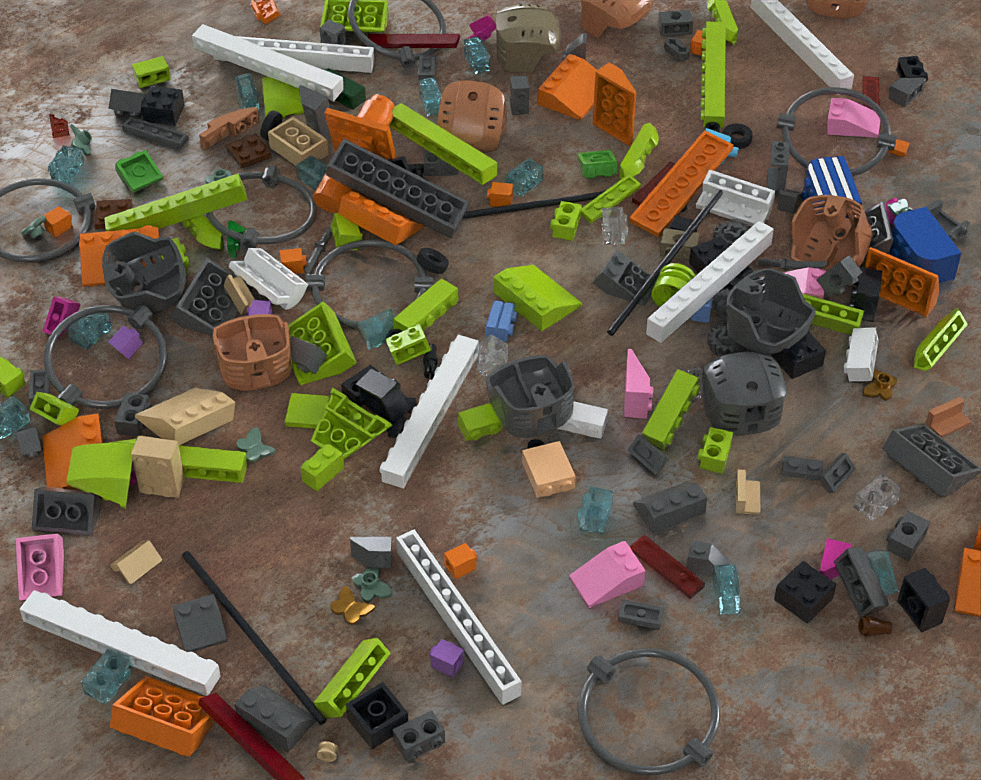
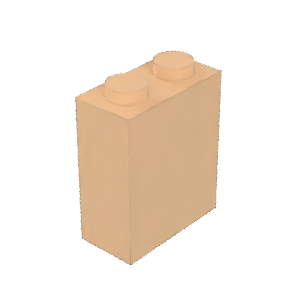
M560 441L522 450V464L537 498L575 489L576 476Z

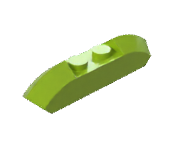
M708 0L707 8L712 13V18H715V22H726V41L734 45L737 43L738 28L727 0Z
M651 123L642 126L620 164V180L628 174L633 177L639 174L645 167L646 156L650 155L651 150L657 146L659 140L658 132Z
M204 215L181 222L185 228L191 231L198 242L210 248L223 251L222 233Z
M958 308L941 319L918 346L913 363L914 368L923 371L932 368L968 325Z

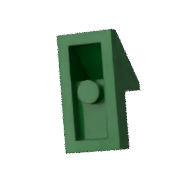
M232 220L228 221V229L243 234L244 230H247ZM230 237L227 238L229 258H237V250H240L241 241Z

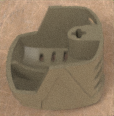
M518 4L503 7L497 12V60L504 70L532 73L542 55L554 54L559 50L561 30L558 17L547 7L536 4Z

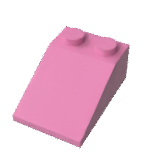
M831 98L827 135L878 138L881 120L875 111L852 100Z
M808 267L783 272L796 277L802 294L823 299L824 290L817 282V279L826 273V270Z
M628 349L624 417L647 419L648 411H652V399L649 398H653V386H650V378L633 350Z
M59 534L16 538L19 601L27 600L34 590L40 593H47L51 597L62 596L64 570L63 538Z
M623 541L603 550L570 574L569 578L588 608H591L644 586L646 571L626 541Z

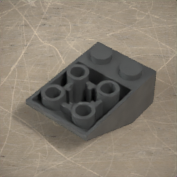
M616 249L606 260L592 283L606 294L631 301L651 275ZM657 280L640 300L639 305L645 306Z

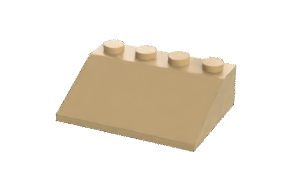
M194 388L135 414V418L161 439L178 441V445H181L232 421L235 401L223 392Z

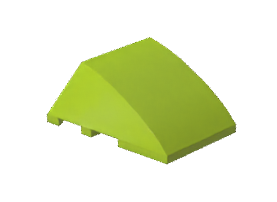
M271 77L262 78L266 116L270 111H276L282 114L283 120L287 115L304 113L299 88Z
M332 387L330 399L325 404L324 414L317 424L311 442L320 448L329 443L343 453V460H345L390 428L392 424L380 416H374L350 401L346 395Z
M136 439L73 447L67 484L86 493L99 495L105 501L110 500L118 503L120 507L126 509L133 464L131 453Z

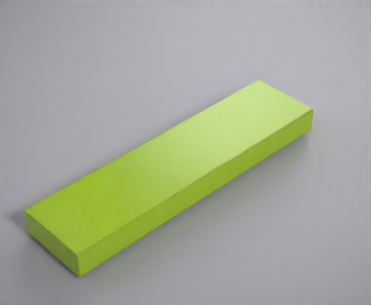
M628 174L581 209V215L592 224L640 189L641 183Z

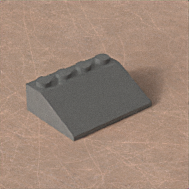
M206 258L169 319L184 328L213 335L215 327L235 319L239 312L223 286L228 275H232L233 279L238 276ZM244 281L249 291L251 292L253 286L248 285L246 281Z
M923 423L894 429L882 448L888 457L897 460L906 471L912 472L921 483L927 484L939 496L954 493L981 473V468Z

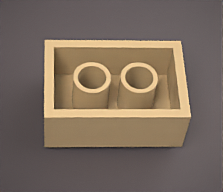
M294 116L268 131L270 148L303 171L329 155L327 139Z
M138 436L131 456L139 492L178 498L185 481L178 441Z

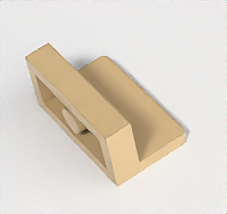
M228 275L223 286L240 314L244 315L255 299L241 276L233 279L232 275Z
M738 469L736 476V513L759 515L760 482L746 480V470Z
M144 540L111 563L110 566L114 572L120 571L128 584H132L159 564L162 558L150 540Z

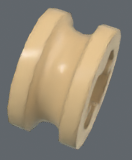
M325 741L319 744L317 757L320 760L333 762L337 759L336 753L339 748L335 743Z

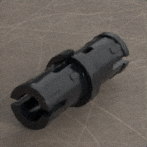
M432 344L431 351L425 353L423 358L425 366L424 377L429 379V373H431V379H433L436 365L438 364V358L436 357L437 347L435 344Z

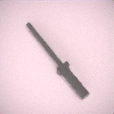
M327 228L320 241L315 242V249L305 267L306 275L312 273L321 252L326 251L325 244L332 235L331 228Z
M760 258L758 261L759 265L780 267L783 270H787V268L803 269L808 267L822 269L829 264L827 261H789L786 258H782L781 261Z

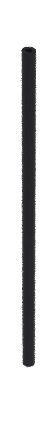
M718 189L612 324L607 331L610 336L616 333L658 279L662 268L672 261L723 195L722 190Z
M605 191L467 211L463 219L560 205L561 201L573 203L594 200Z
M185 551L182 554L185 561L212 594H214L216 599L319 725H323L327 721L324 715L191 553Z

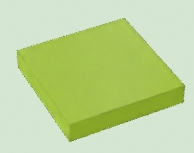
M291 393L285 426L316 429L319 420L322 419L325 404L328 403L330 397Z

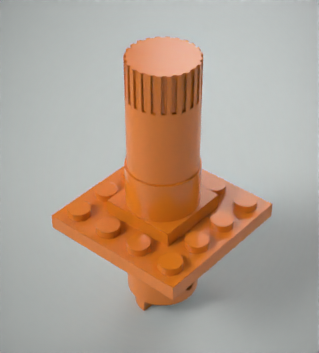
M375 94L364 103L357 116L327 108L324 114L335 152L342 140L346 139L386 160L397 158L389 127L394 117L392 113L395 107L393 102L383 95ZM325 173L313 194V200L323 210L330 213H338L342 196L353 189L326 176Z

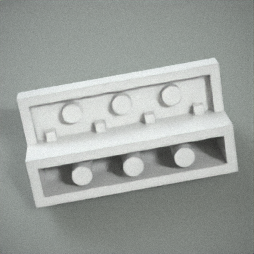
M713 170L708 171L703 181V192L696 203L697 209L702 210L716 191L720 189L723 191V195L709 213L730 220H736V222H742V224L749 226L755 225L758 221L765 223L768 220L774 204L775 190Z
M248 248L244 261H231L229 264V268L234 271L236 276H241L248 285L256 288L259 294L266 296L272 304L280 305L285 310L291 309L299 303L308 286V283L261 248Z

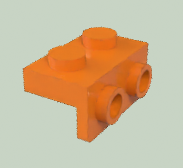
M251 0L252 3L250 5L255 12L254 15L258 21L262 20L265 25L281 15L274 0Z

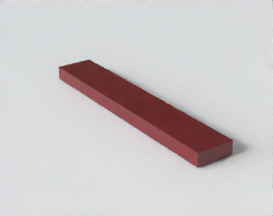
M368 34L367 38L382 48H403L404 46H409L410 48H457L460 35Z
M217 693L200 698L198 705L275 780H305L286 759Z

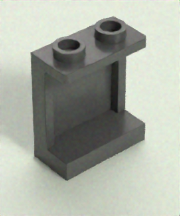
M772 141L771 166L778 168L768 167L767 188L775 190V196H779L780 190L785 189L789 166V143Z
M940 199L925 206L953 242L967 235L970 222L965 220L959 223L943 212L944 202Z

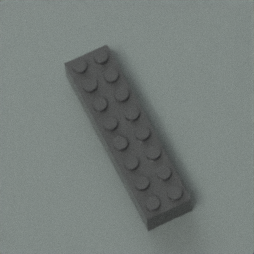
M346 139L342 140L327 166L326 176L451 239L467 212L470 203Z

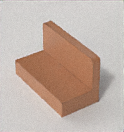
M957 397L929 410L926 424L940 437L947 436L970 425L971 421L962 412L965 401L961 397Z

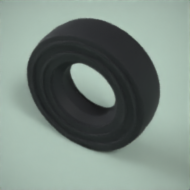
M270 111L267 114L260 130V136L263 139L269 141L268 131L282 124V114L276 111Z
M730 124L724 128L722 133L730 136L733 147L739 149L748 147L752 142V130L743 124ZM733 134H740V135H742V136H744V137H743V138H734V137H732L731 135H733Z
M422 248L416 258L417 262L424 269L436 274L444 273L449 265L448 259L443 254L431 248Z

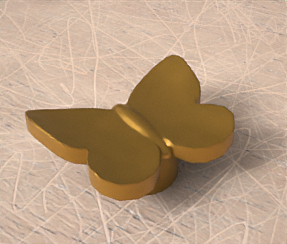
M874 369V381L865 387L863 395L866 397H877L880 395L883 400H889L893 393L891 387L897 384V378Z
M344 586L338 594V600L332 601L330 608L332 613L336 615L343 614V618L349 625H355L359 622L360 617H365L373 612L375 605L358 603V601H355L350 588Z

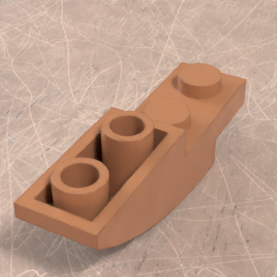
M251 107L233 111L207 123L208 129L199 134L201 148L207 150L231 134L236 137L258 123V108Z

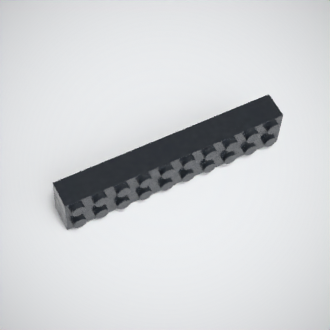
M720 236L694 246L690 251L689 264L699 274L730 245ZM747 266L722 289H728L730 292L736 284L754 271ZM808 331L793 346L784 351L771 354V356L790 378L794 379L822 367L826 350Z

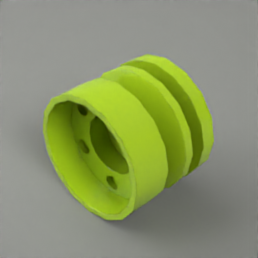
M678 263L664 266L652 290L651 296L654 303L660 308L696 276L695 273L685 265Z

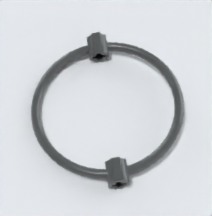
M350 0L348 19L358 38L368 47H374V51L393 59H399L404 68L413 66L415 60H418L420 55H432L439 49L429 48L426 51L413 54L409 46L399 49L398 53L378 46L368 39L358 27L354 16V9L358 0ZM421 0L436 15L440 26V34H446L445 20L438 7L431 0Z
M827 87L813 90L798 98L790 106L786 114H779L777 128L782 129L784 142L789 143V153L805 168H807L809 162L794 148L789 130H794L796 116H793L796 109L807 100L820 95L842 94L857 98L870 106L882 122L884 133L879 135L877 148H881L879 153L867 164L851 169L852 176L870 170L883 159L887 150L894 151L897 136L891 135L890 124L883 110L866 95L851 89Z
M270 165L268 168H265L264 172L240 173L239 176L241 180L262 179V183L270 188L277 185V182H282L298 190L306 198L310 207L309 217L301 227L280 236L259 237V233L254 228L244 230V233L240 234L222 225L215 218L213 212L206 213L209 222L218 231L230 238L241 241L240 246L245 251H248V248H256L257 244H276L302 235L314 223L317 206L313 196L303 185L293 179L280 175V170L276 166Z
M46 178L21 180L1 188L0 197L13 190L27 186L46 185L61 188L76 197L73 198L78 213L84 211V221L78 234L69 243L54 251L39 255H18L0 249V257L16 262H40L61 256L74 248L80 242V234L87 233L91 223L90 209L96 207L91 193L83 195L67 183Z
M365 239L344 244L331 251L320 261L314 274L306 275L305 282L308 283L306 290H312L316 304H320L323 300L319 290H325V275L321 273L327 264L336 256L348 250L368 246L384 247L397 251L406 256L415 265L420 276L415 277L414 291L419 292L416 299L433 286V277H427L425 269L417 262V256L407 248L399 244L395 246L385 240ZM336 314L340 324L357 329L387 327L393 325V318L396 317L381 321L361 322Z
M115 305L89 307L70 315L54 329L46 343L44 367L51 384L60 393L57 398L72 406L79 404L96 409L117 408L122 403L123 398L113 401H94L82 398L83 392L78 386L69 384L65 388L53 371L52 350L59 335L78 319L96 313L111 312L129 316L128 322L134 328L142 329L144 326L149 328L159 346V364L151 380L135 394L146 395L156 386L166 367L167 347L162 333L150 320L153 315L146 306L139 305L136 310Z
M651 648L629 650L619 653L608 660L599 655L590 661L587 671L591 675L586 680L580 694L578 719L586 741L603 760L623 771L639 775L667 774L685 768L693 762L700 768L709 762L713 756V751L709 749V746L713 742L719 727L720 706L714 686L697 665L676 653ZM656 657L675 662L695 675L705 688L711 705L710 725L702 742L698 738L690 740L683 750V754L686 755L684 758L660 766H641L628 763L605 750L596 740L590 729L587 719V702L591 689L597 680L603 684L612 679L615 673L613 666L633 658Z

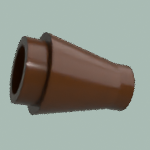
M866 615L860 618L858 629L859 633L864 634L865 637L891 634L892 623Z

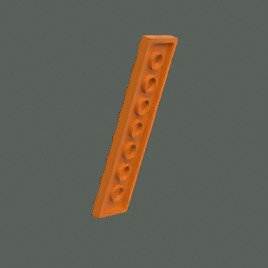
M704 130L629 217V222L659 238L664 228L670 225L675 215L677 216L703 186V181L708 171H715L733 150L734 145Z

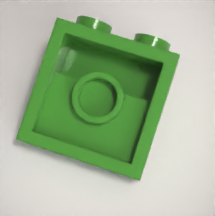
M147 150L138 151L126 159L118 160L115 164V171L123 183L126 182L132 193L163 180V175Z
M611 150L577 153V160L580 163L583 177L595 178L600 175L610 177L613 174H617V160Z

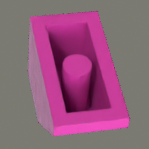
M54 296L43 332L51 335L63 320L79 311L81 304L65 297ZM70 324V325L59 335L58 338H60V337L64 334V332H65L72 324Z
M827 538L820 573L829 579L839 576L833 561L846 549L851 548L852 544Z

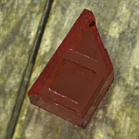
M49 114L53 138L70 136L67 120L63 118L58 119L53 114Z

